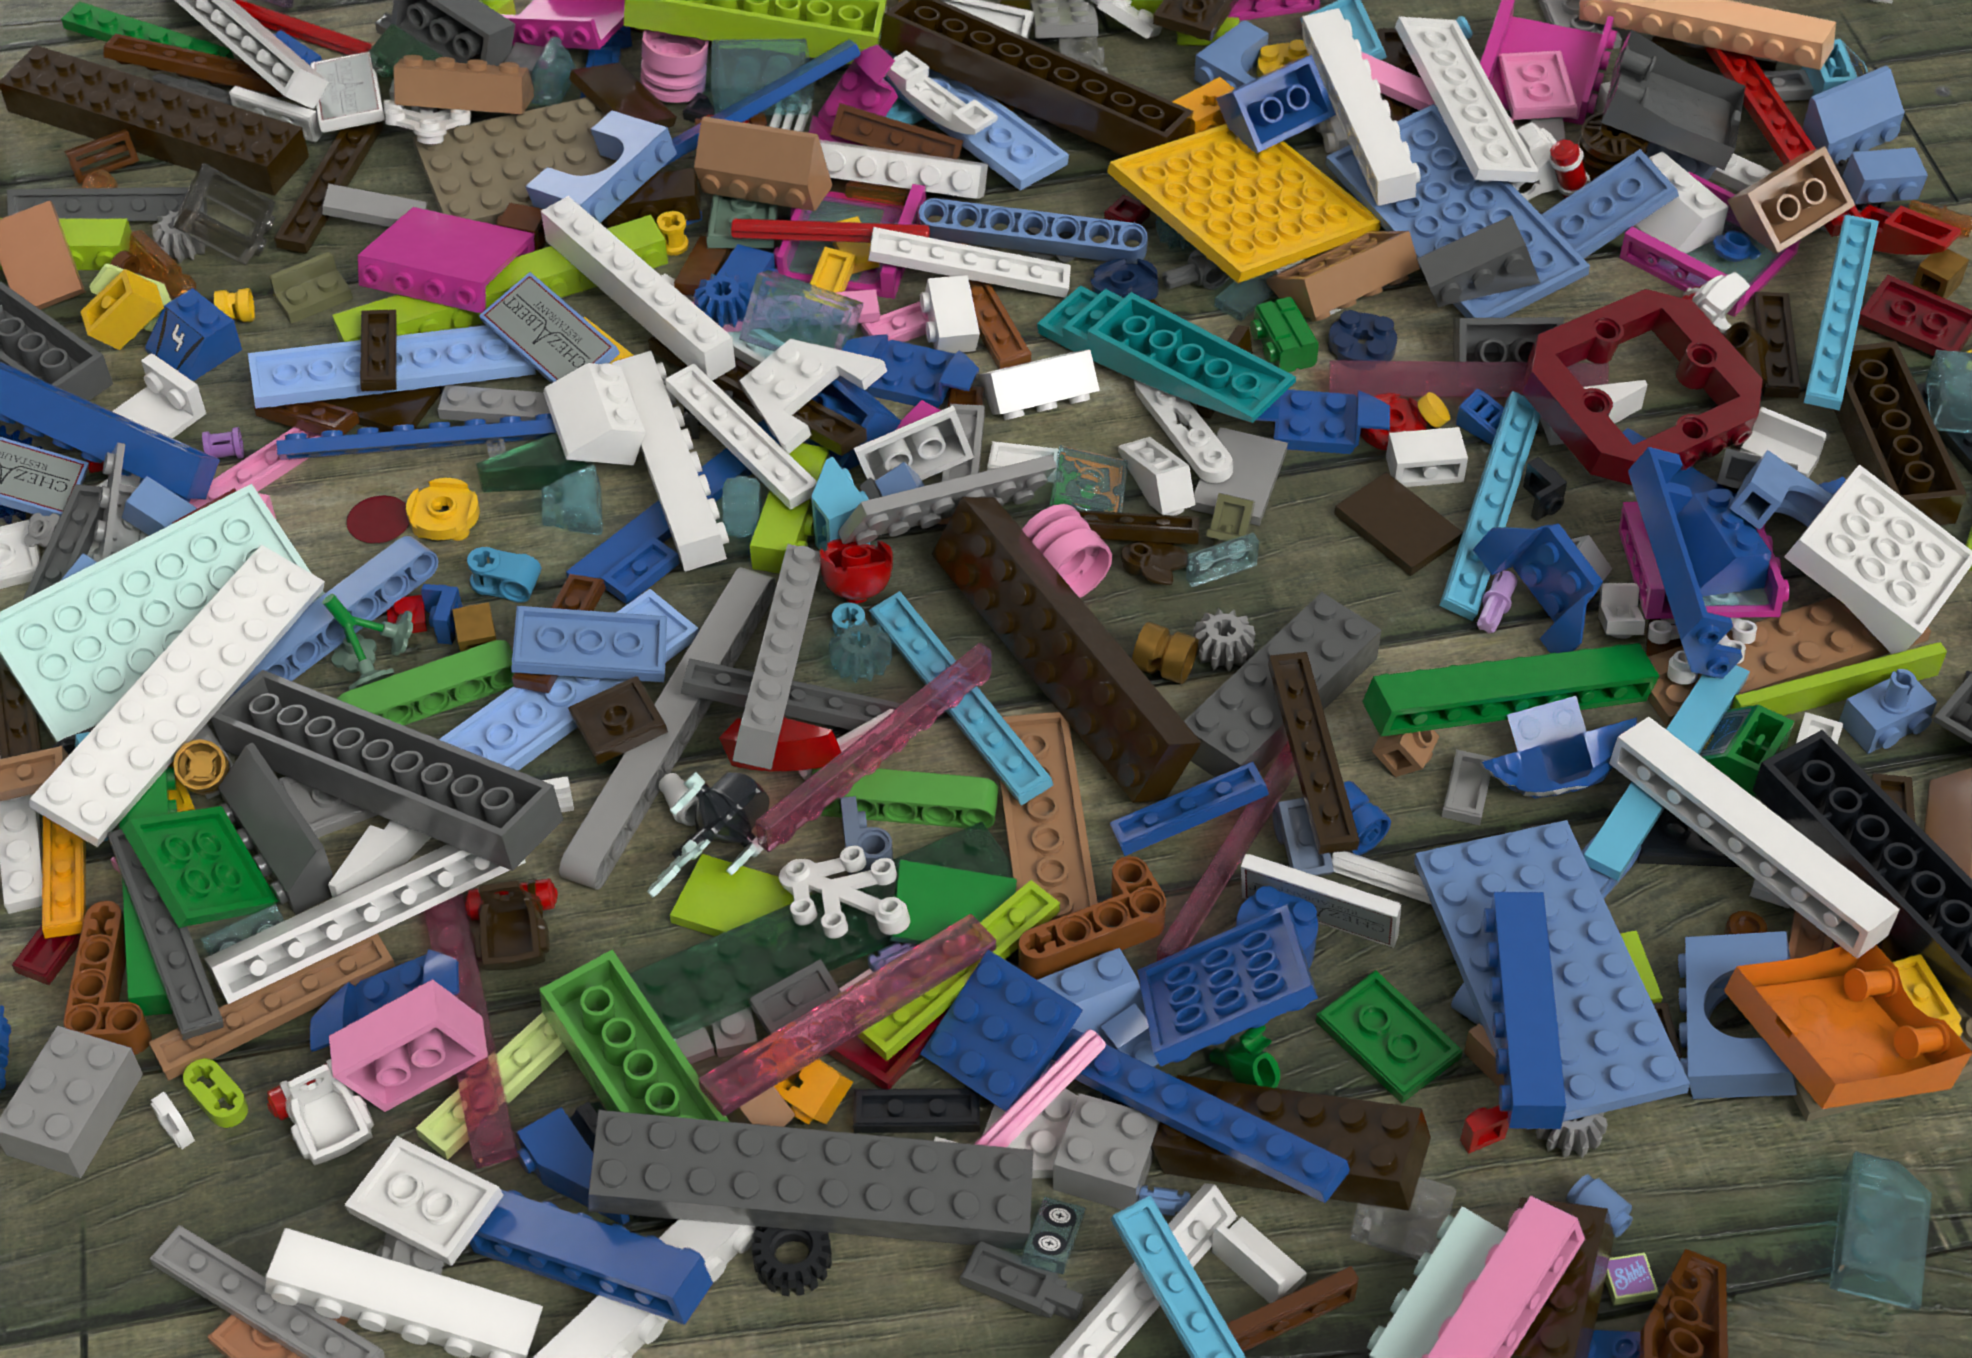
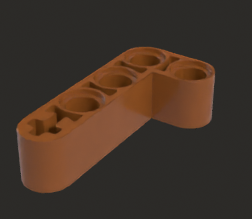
M1134 856L1118 859L1112 868V898L1025 931L1019 939V969L1038 980L1117 948H1120L1122 951L1160 935L1165 925L1166 898L1147 864L1142 859Z
M101 901L92 905L84 917L64 1015V1027L130 1047L134 1055L145 1051L150 1045L152 1033L138 1005L131 1002H118L126 965L124 915L118 904L113 901Z

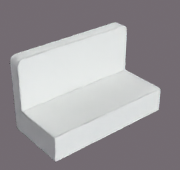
M1761 407L1759 409V416L1752 429V435L1744 442L1740 451L1763 456L1769 450L1783 461L1797 464V471L1809 478L1818 464L1827 435L1816 428Z
M1241 1217L1229 1229L1223 1223H1220L1214 1229L1212 1253L1269 1303L1293 1293L1305 1282L1307 1272L1245 1218Z

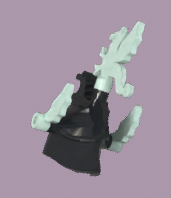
M695 772L683 783L688 790L669 811L676 815L696 796L698 798L695 810L696 832L690 834L684 843L672 851L675 860L670 863V866L657 877L658 879L647 890L652 898L668 885L683 865L690 860H695L712 841L740 843L744 847V850L726 870L730 875H733L751 856L753 858L756 857L766 847L752 833V829L767 815L770 802L767 793L753 778L742 773L729 772L724 774L710 788L702 777Z

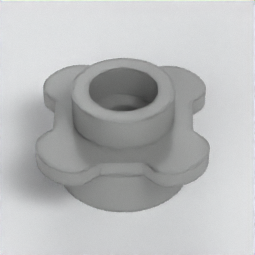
M40 513L32 515L29 520V533L24 538L25 544L29 547H34L37 544L46 548L60 516L55 513L50 516H43Z

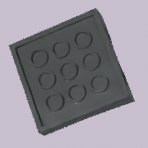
M1631 29L1615 62L1601 123L1725 170L1736 149L1746 86L1685 63Z

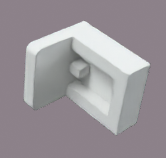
M1603 583L1601 585L1598 618L1606 635L1620 639L1630 638L1632 635H1644L1645 620L1638 608V584Z

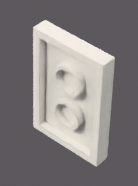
M397 1136L345 1203V1207L350 1214L452 1266L501 1200L503 1194L498 1186Z

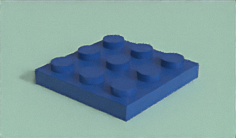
M987 950L920 1054L1006 1112L1041 1077L1083 1009L992 951Z

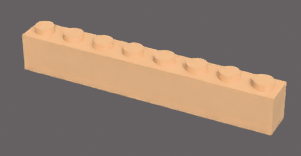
M1579 0V20L1605 25L1607 17L1611 16L1614 17L1612 27L1626 30L1632 29L1645 34L1821 70L1834 48L1835 21L1730 0Z

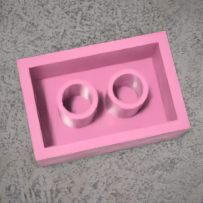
M433 979L329 1036L333 1077L384 1112L488 1057L482 1016Z

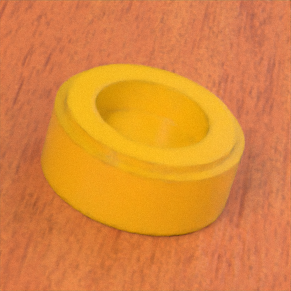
M1428 392L1418 400V409L1431 426L1440 428L1450 420V413L1447 407L1434 393Z

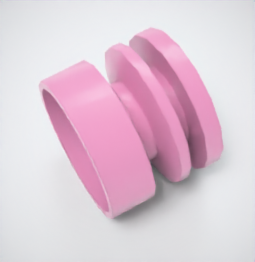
M644 30L640 83L658 100L673 103L691 101L698 92L703 93L705 91L709 40L704 41L698 38Z
M1053 505L1044 509L1031 518L1022 528L1024 533L1079 598L1097 587L1106 576L1112 564V552L1107 544L1095 531L1091 530L1087 521L1070 505Z

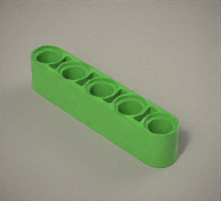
M505 640L491 641L341 694L337 699L404 726L513 687L512 677L515 673L511 672L513 651Z
M831 765L812 769L805 805L810 812L816 815L842 818L840 798L856 796L858 812L865 811L866 820L986 829L995 822L999 787L994 781L983 777Z

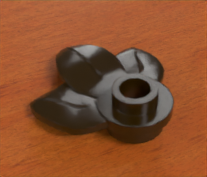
M1141 541L1128 544L1121 552L1123 567L1127 572L1133 575H1143L1148 581L1162 585H1172L1173 574L1171 571L1190 567L1193 559L1186 550L1173 546L1174 543Z

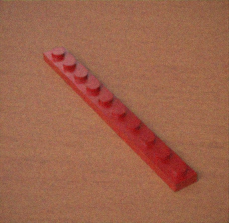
M1704 46L1725 78L1746 86L1743 106L1783 165L1805 152L1816 149L1753 56ZM1855 206L1824 224L1831 237L1840 235L1844 215L1863 218Z

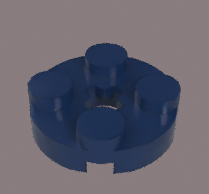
M1126 258L1105 262L1094 271V278H1091L1092 291L1100 294L1104 289H1107L1123 298L1132 292L1146 300L1154 299L1158 296L1157 269L1153 264L1142 259H1137V264H1127Z
M1347 310L1340 315V319L1335 321L1330 328L1328 349L1330 353L1333 351L1338 356L1337 361L1347 368L1361 371L1373 370L1378 363L1385 361V365L1389 363L1396 353L1397 333L1394 330V322L1389 317H1379L1369 313ZM1364 339L1366 340L1365 344L1358 343V340Z

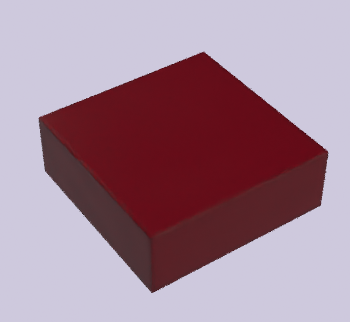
M1124 194L1104 212V219L1130 222L1139 225L1150 216V208Z

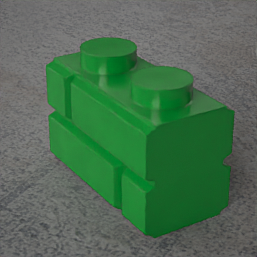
M1286 297L1277 299L1275 303L1269 301L1257 304L1254 309V320L1250 321V330L1255 340L1260 339L1262 342L1266 361L1269 363L1273 362L1276 367L1288 373L1295 371L1297 368L1301 370L1315 366L1319 343L1293 298Z

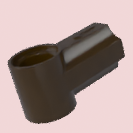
M1746 322L1735 323L1728 328L1724 336L1763 379L1761 389L1763 391L1765 390L1764 386L1768 383L1764 357L1768 352L1769 344L1764 337Z

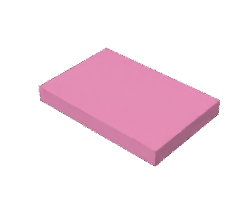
M1561 51L1498 54V67L1512 119L1576 117L1577 104Z

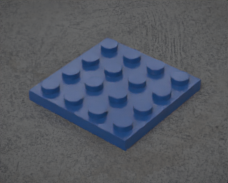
M1287 905L1137 970L1153 1053L1160 1067L1170 1062L1183 1061L1193 1052L1209 1045L1222 1044L1232 1035L1249 1028L1261 1027L1276 1016L1288 1011L1300 1010L1307 1006L1309 1002L1318 999L1295 921Z

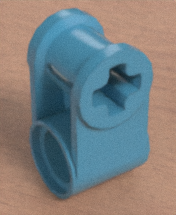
M490 547L476 548L470 552L467 558V565L472 571L470 577L472 590L481 595L505 598L519 603L527 602L530 599L542 569L540 563L529 555L495 550Z

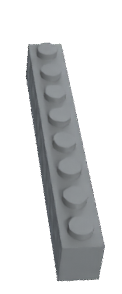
M787 544L732 761L770 770L772 768L821 564L819 551L812 550L807 546Z

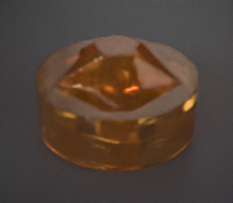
M99 169L90 172L85 177L82 188H118V184L109 172Z

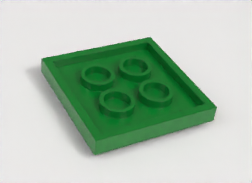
M222 806L129 819L122 828L124 835L178 928L270 911L278 903L273 891Z

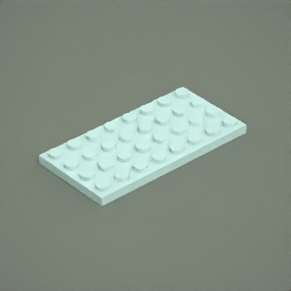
M252 484L0 612V656L56 743L66 737L96 726L261 544L310 572ZM322 591L314 601H316L318 598L324 595V591Z

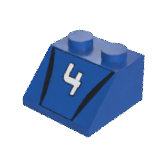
M192 288L164 306L145 349L148 354H154L191 381H195L240 352L242 347L234 320Z

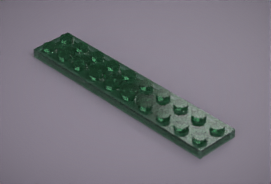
M979 822L893 860L896 871L898 862L905 860L1013 878L1010 859L983 822ZM896 880L888 885L876 884L856 890L883 900L888 897H894ZM817 892L810 895V899L813 900L817 911L816 919L810 924L799 925L795 923L790 910L791 904L643 967L629 975L672 1038L676 1040L750 1007L749 1000L751 997L820 959L829 972L897 941H890V935L880 931L876 916L841 901V911L845 915L848 930L841 937H827L821 924V919L825 915L823 897L821 893Z

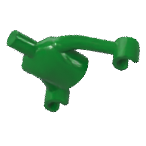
M1265 1025L1258 1028H1249L1239 1037L1240 1041L1229 1039L1225 1044L1224 1050L1214 1048L1210 1053V1061L1229 1069L1236 1083L1276 1088L1280 1082V1069L1277 1061L1271 1054L1263 1051L1272 1043L1271 1039L1266 1038L1262 1034L1266 1030Z

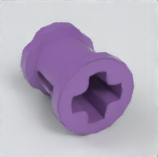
M239 427L233 428L232 432L210 434L209 431L202 432L204 453L215 458L235 455L238 459L244 458V445Z

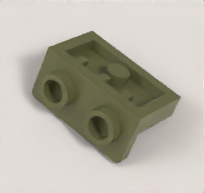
M326 252L269 276L275 301L291 324L353 299L351 289L338 272L331 252Z

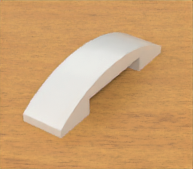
M908 51L893 58L895 62L887 72L888 77L918 110L936 123L959 133L975 135L997 121L998 116L975 99L966 104L929 78V66Z

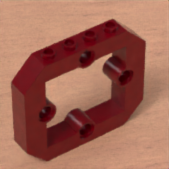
M1643 289L1538 334L1528 357L1522 394L1591 475L1632 485L1628 470L1648 447L1679 454L1683 465L1680 469L1686 470L1706 456L1712 458L1732 444L1738 446L1744 443L1752 435L1751 429L1759 416L1763 379L1693 301ZM1652 330L1679 361L1675 371L1677 380L1689 389L1698 390L1703 388L1718 407L1700 415H1682L1674 427L1632 445L1608 417L1613 408L1611 397L1606 392L1597 388L1584 389L1566 367L1585 359L1595 364L1608 363L1612 360L1619 344Z

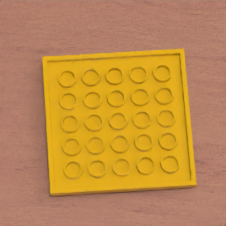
M1227 124L1110 161L1107 171L1121 186L1137 197L1144 205L1150 208L1165 223L1169 224L1186 241L1195 246L1237 283L1341 246L1370 231H1379L1381 228V221L1368 208L1287 143L1281 141L1259 153H1255L1228 128Z

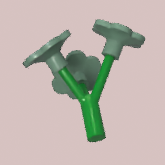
M334 594L325 597L322 604L342 626L345 634L343 643L333 650L332 663L337 668L344 667L349 673L359 671L361 674L355 683L348 686L349 691L393 675L395 673L393 668L375 670L373 663L376 660L374 654L377 649L376 643L373 639H364L362 635L356 634L353 626L358 625L380 632V635L391 638V654L398 656L406 650L408 639L412 634V612L405 611L403 614H400L396 624L386 621L380 624L352 616Z

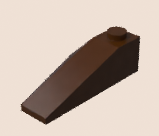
M1689 1249L1684 1250L1640 1331V1358H1728L1726 1264Z

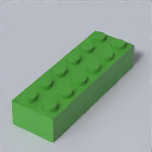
M613 950L539 989L542 1013L607 1111L730 1122Z

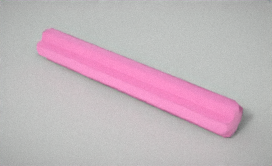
M1087 1030L990 1127L975 1145L1007 1147L1105 1048L1104 1040L1095 1031Z

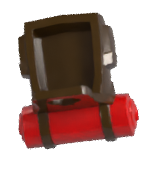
M533 878L529 879L528 882L522 883L510 881L479 886L478 889L468 890L465 908L472 921L479 920V927L474 929L475 952L477 961L482 962L485 970L519 969L545 962V954L550 951L548 924L542 919L543 911L555 909L558 897L557 888H555L550 878L540 880Z

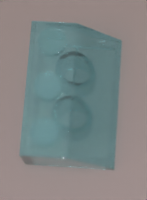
M807 39L713 40L711 92L715 115L808 63L810 59ZM813 83L762 112H765V115H773L774 113H779L780 115H809L814 97Z
M767 270L758 273L756 276L739 340L773 352L789 339L842 350L847 340L853 339L864 303Z
M1854 1151L1842 1180L1830 1289L1919 1311L1922 1301L1932 1193L1898 1161Z

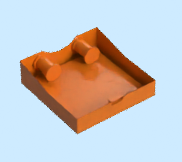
M1877 945L1858 959L1843 947H1838L1798 959L1736 966L1724 989V992L1821 1109L1952 1089L1972 1055L1971 1049L1944 1020L1929 1017L1914 1006L1903 989L1898 968Z

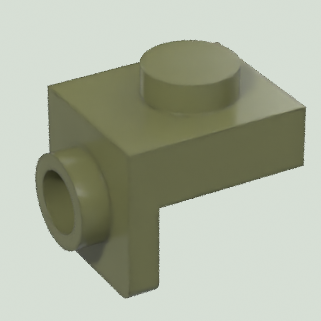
M1219 493L1211 528L1207 529L1206 536L1215 538L1214 545L1222 546L1241 539L1247 540L1256 501Z

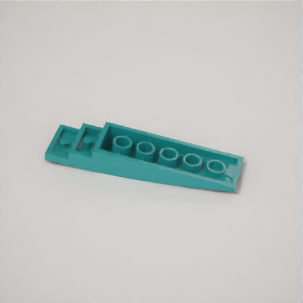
M1080 285L1037 323L1040 335L1074 352L1091 350L1093 361L1176 397L1252 423L1296 382V376L1132 292L1123 298L1107 289L1097 294Z

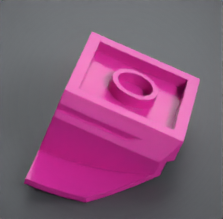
M878 44L861 51L860 56L852 61L819 111L818 117L812 116L809 133L818 134L819 140L864 146L831 136L830 133L839 103L885 117L898 98L895 89L883 79L895 60Z

